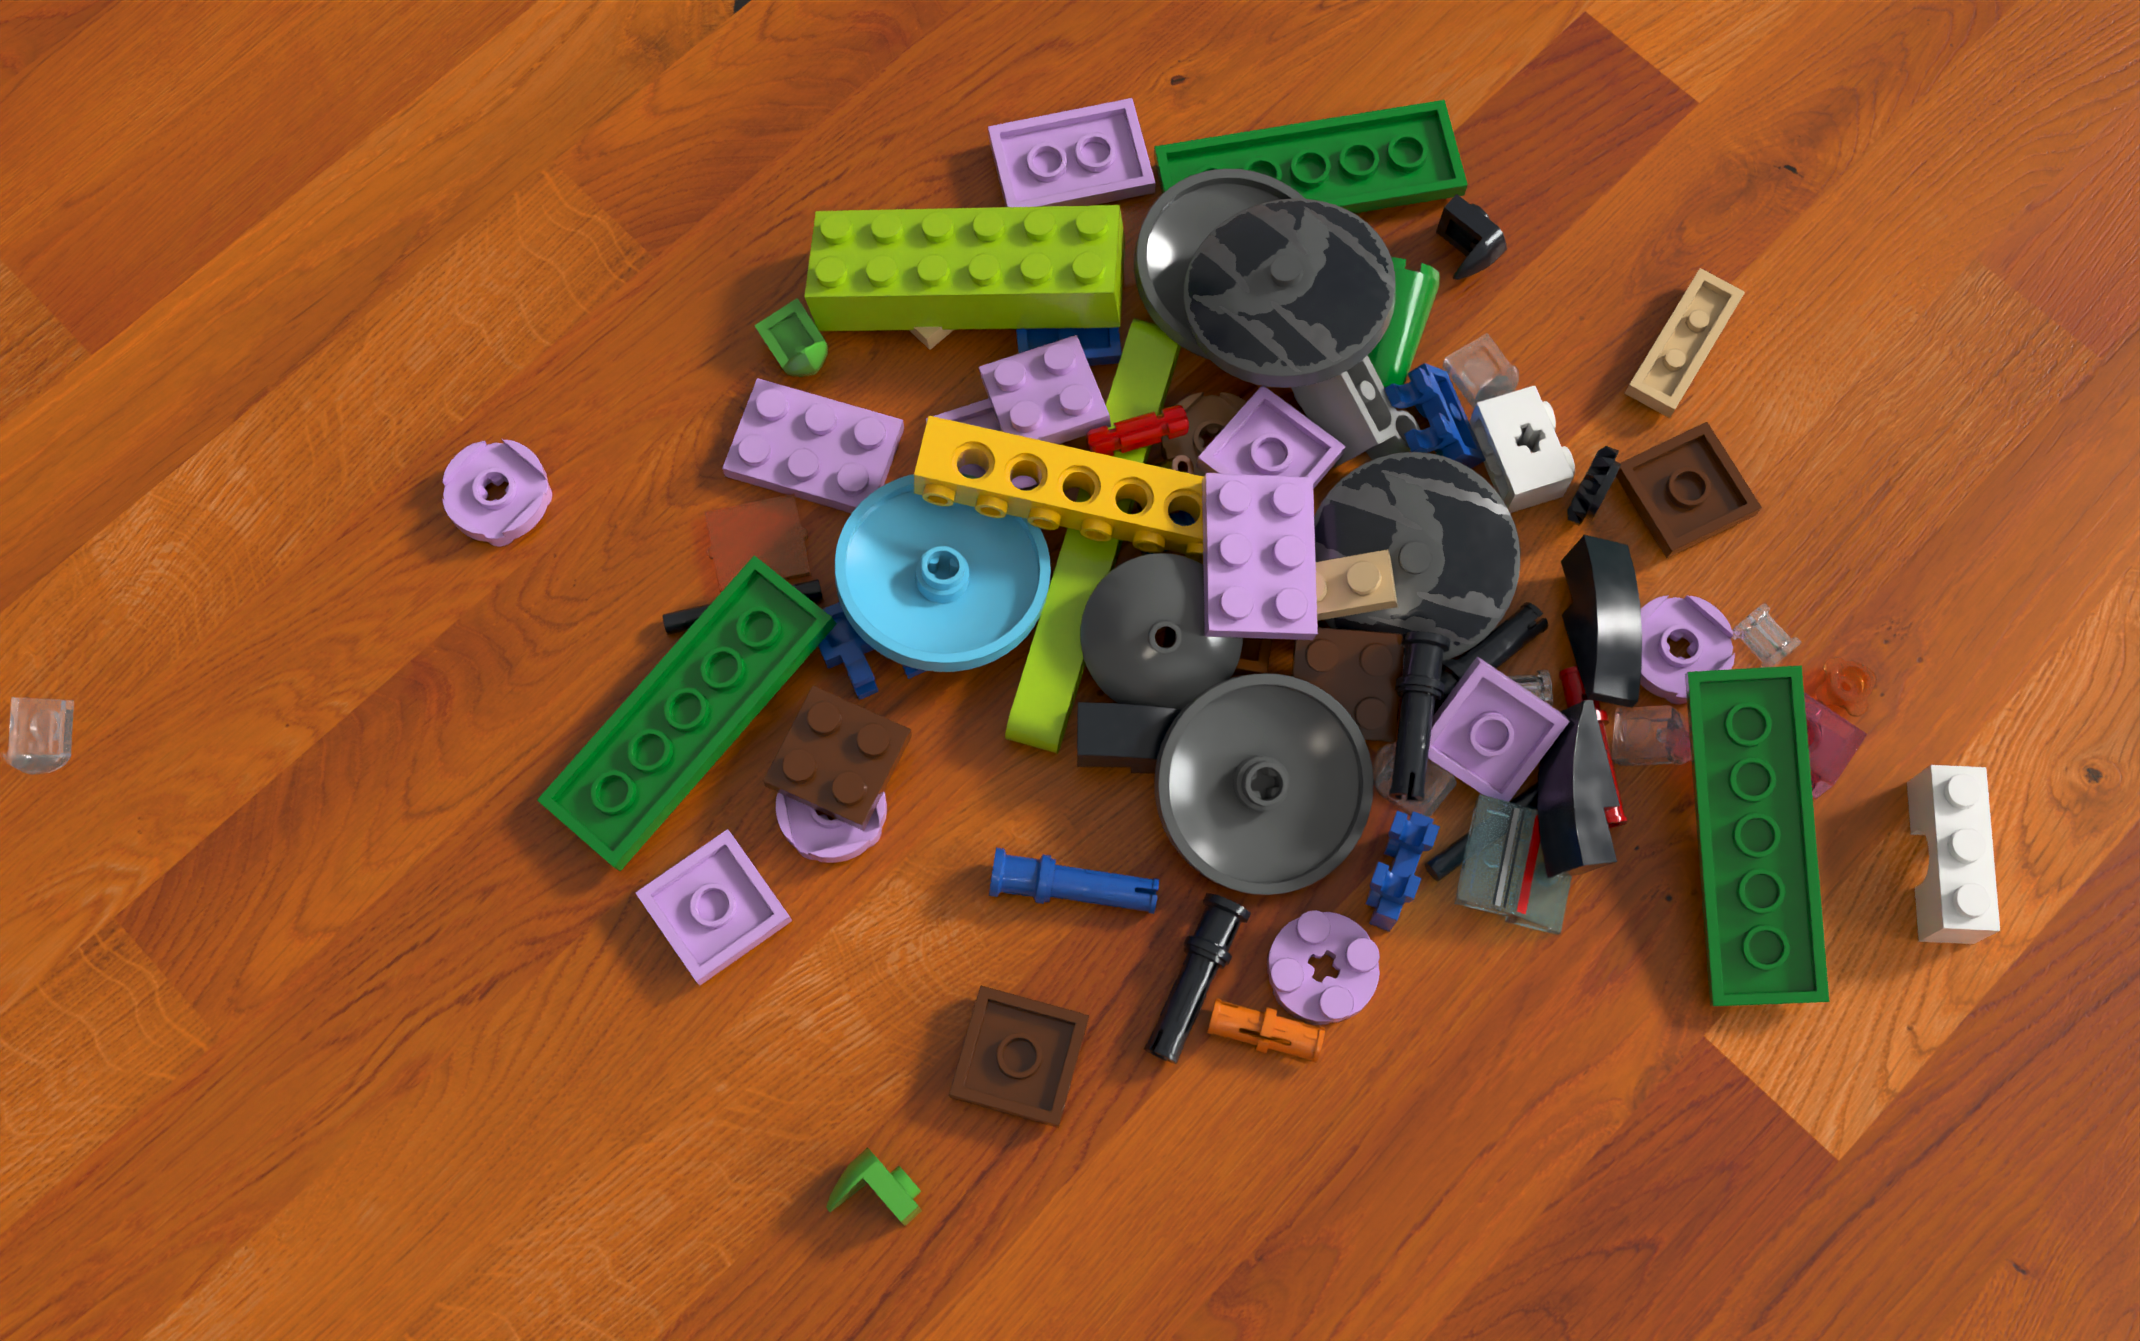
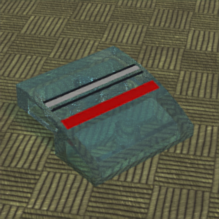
M1479 794L1475 801L1454 904L1506 916L1505 922L1559 935L1562 930L1572 876L1547 879L1540 844L1538 811Z

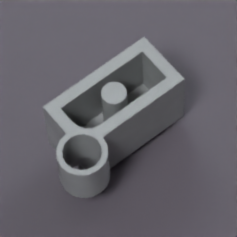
M1368 356L1351 369L1336 377L1312 385L1291 387L1294 397L1299 406L1302 407L1306 417L1346 446L1342 457L1333 466L1334 468L1365 451L1372 460L1390 454L1411 451L1404 433L1411 429L1420 430L1419 425L1408 412L1403 410L1397 411L1395 407L1391 406L1384 386Z

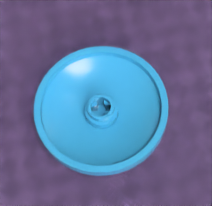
M961 473V474H962L964 477H966V478H970V479L979 478V477H976V476H973V475H968V474ZM914 474L893 480L866 497L846 521L836 547L835 585L841 608L853 629L867 644L885 657L911 668L925 671L955 672L969 670L991 663L1009 653L1028 636L1036 625L1046 602L1050 583V556L1046 540L1040 528L1028 523L1026 518L1008 514L1004 518H992L978 513L975 507L954 503L952 506L931 504L925 501L922 495L914 494Z

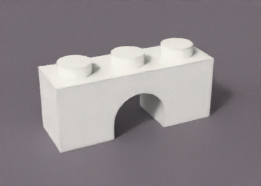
M1930 765L1907 782L1911 835H1925L1929 848L1927 875L1924 881L1915 887L1919 942L1975 944L2000 931L1986 767Z

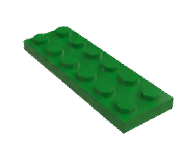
M1445 100L1154 146V161L1162 194L1179 181L1201 172L1215 169H1243L1275 178L1293 188L1305 199L1323 201L1347 209L1352 213H1361L1452 198L1456 194L1464 196L1468 186Z
M754 555L542 793L537 801L610 865L621 871L837 623L828 613Z
M1802 665L1687 672L1685 674L1710 1006L1830 1002Z

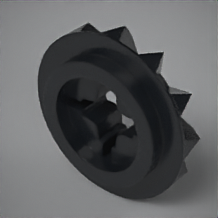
M1608 446L1598 450L1567 509L1569 521L1580 526L1585 517L1590 520L1594 518L1621 466V463L1615 461L1619 450Z

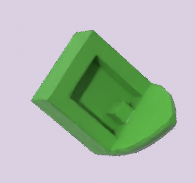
M798 298L754 325L787 375L793 377L816 375L826 361L828 344Z
M867 1147L841 1174L826 1206L829 1212L833 1211L868 1183L900 1222L906 1226L922 1211L913 1200L921 1193V1190L899 1165L890 1173Z

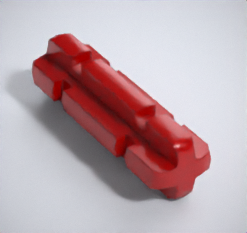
M1174 405L1161 409V415L1156 416L1155 412H1150L1113 423V429L1108 430L1106 425L1091 429L1086 433L1087 447L1090 452L1114 456V450L1119 449L1121 453L1146 447L1162 442V436H1167L1170 440L1188 433V417L1183 406Z

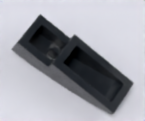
M1583 535L1560 561L1573 600L1572 604L1563 612L1562 619L1587 699L1632 708L1639 699L1642 670L1641 608L1633 562L1628 545Z
M1584 700L1560 711L1570 722L1540 760L1537 811L1540 844L1547 879L1581 875L1617 862L1605 811L1620 806L1593 700Z
M1078 702L1077 767L1131 768V773L1155 774L1157 756L1162 741L1172 722L1182 709L1131 704Z

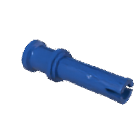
M996 847L989 896L998 897L1000 892L1034 897L1035 903L1039 904L1050 902V897L1147 911L1151 914L1155 912L1158 896L1156 891L1159 888V879L1157 878L1148 879L1055 865L1056 859H1052L1051 855L1043 854L1040 859L1007 855L1004 848Z

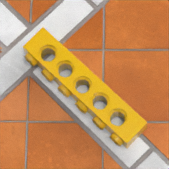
M928 416L914 472V494L922 495L925 501L938 506H952L954 503L975 507L978 513L992 518H1004L1006 514L1026 518L1031 525L1046 530H1055L1059 526L1080 530L1082 536L1095 541H1109L1111 538L1133 542L1132 544L1135 548L1149 553H1161L1164 549L1183 553L1185 557L1203 564V476ZM976 464L981 466L986 473L980 478L970 479L964 477L959 470L965 465ZM1018 476H1029L1038 483V486L1032 490L1024 491L1016 488L1011 481ZM1072 487H1079L1087 491L1091 498L1084 502H1073L1065 496L1064 491ZM1122 499H1132L1137 501L1143 510L1137 514H1127L1121 511L1116 503ZM1176 510L1185 511L1193 517L1195 523L1189 526L1178 525L1171 520L1169 513Z

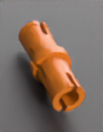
M1216 998L1207 1034H1216L1256 1045L1255 1051L1266 1054L1268 1049H1272L1317 1063L1323 1044L1325 1027H1317L1276 1016V1009L1266 1007L1265 1011L1261 1012Z

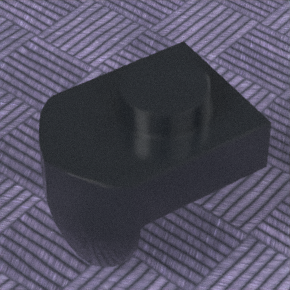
M1458 194L1444 207L1436 233L1467 256L1453 275V279L1458 280L1477 274L1492 265L1507 250L1503 232L1489 219V216L1481 207L1469 204Z

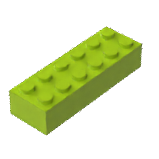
M1120 205L816 211L804 297L819 331L914 330V327H942V330L1120 327L1126 243Z

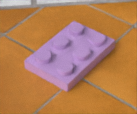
M1132 98L988 126V138L1006 207L1092 206L1155 193V179Z
M757 378L722 469L725 477L852 513L866 497L884 486L904 431V422L899 418Z
M1206 473L1202 479L1205 636L1313 640L1318 634L1313 477Z

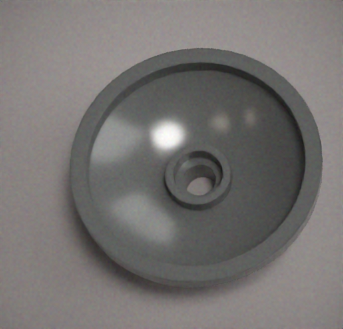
M1166 553L1139 556L1111 570L1091 593L1085 605L1080 626L1081 649L1086 666L1097 685L1118 704L1183 709L1191 700L1206 689L1231 678L1238 664L1243 644V638L1205 636L1203 564L1184 556ZM1164 626L1171 627L1175 633L1173 643L1167 647L1158 646L1155 641L1157 630Z

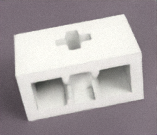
M1536 386L1477 402L1469 423L1486 459L1484 464L1494 489L1504 501L1509 512L1512 513L1563 497L1574 478L1575 463L1570 450L1566 446L1561 447L1555 433L1556 420L1553 409L1547 401L1542 402Z

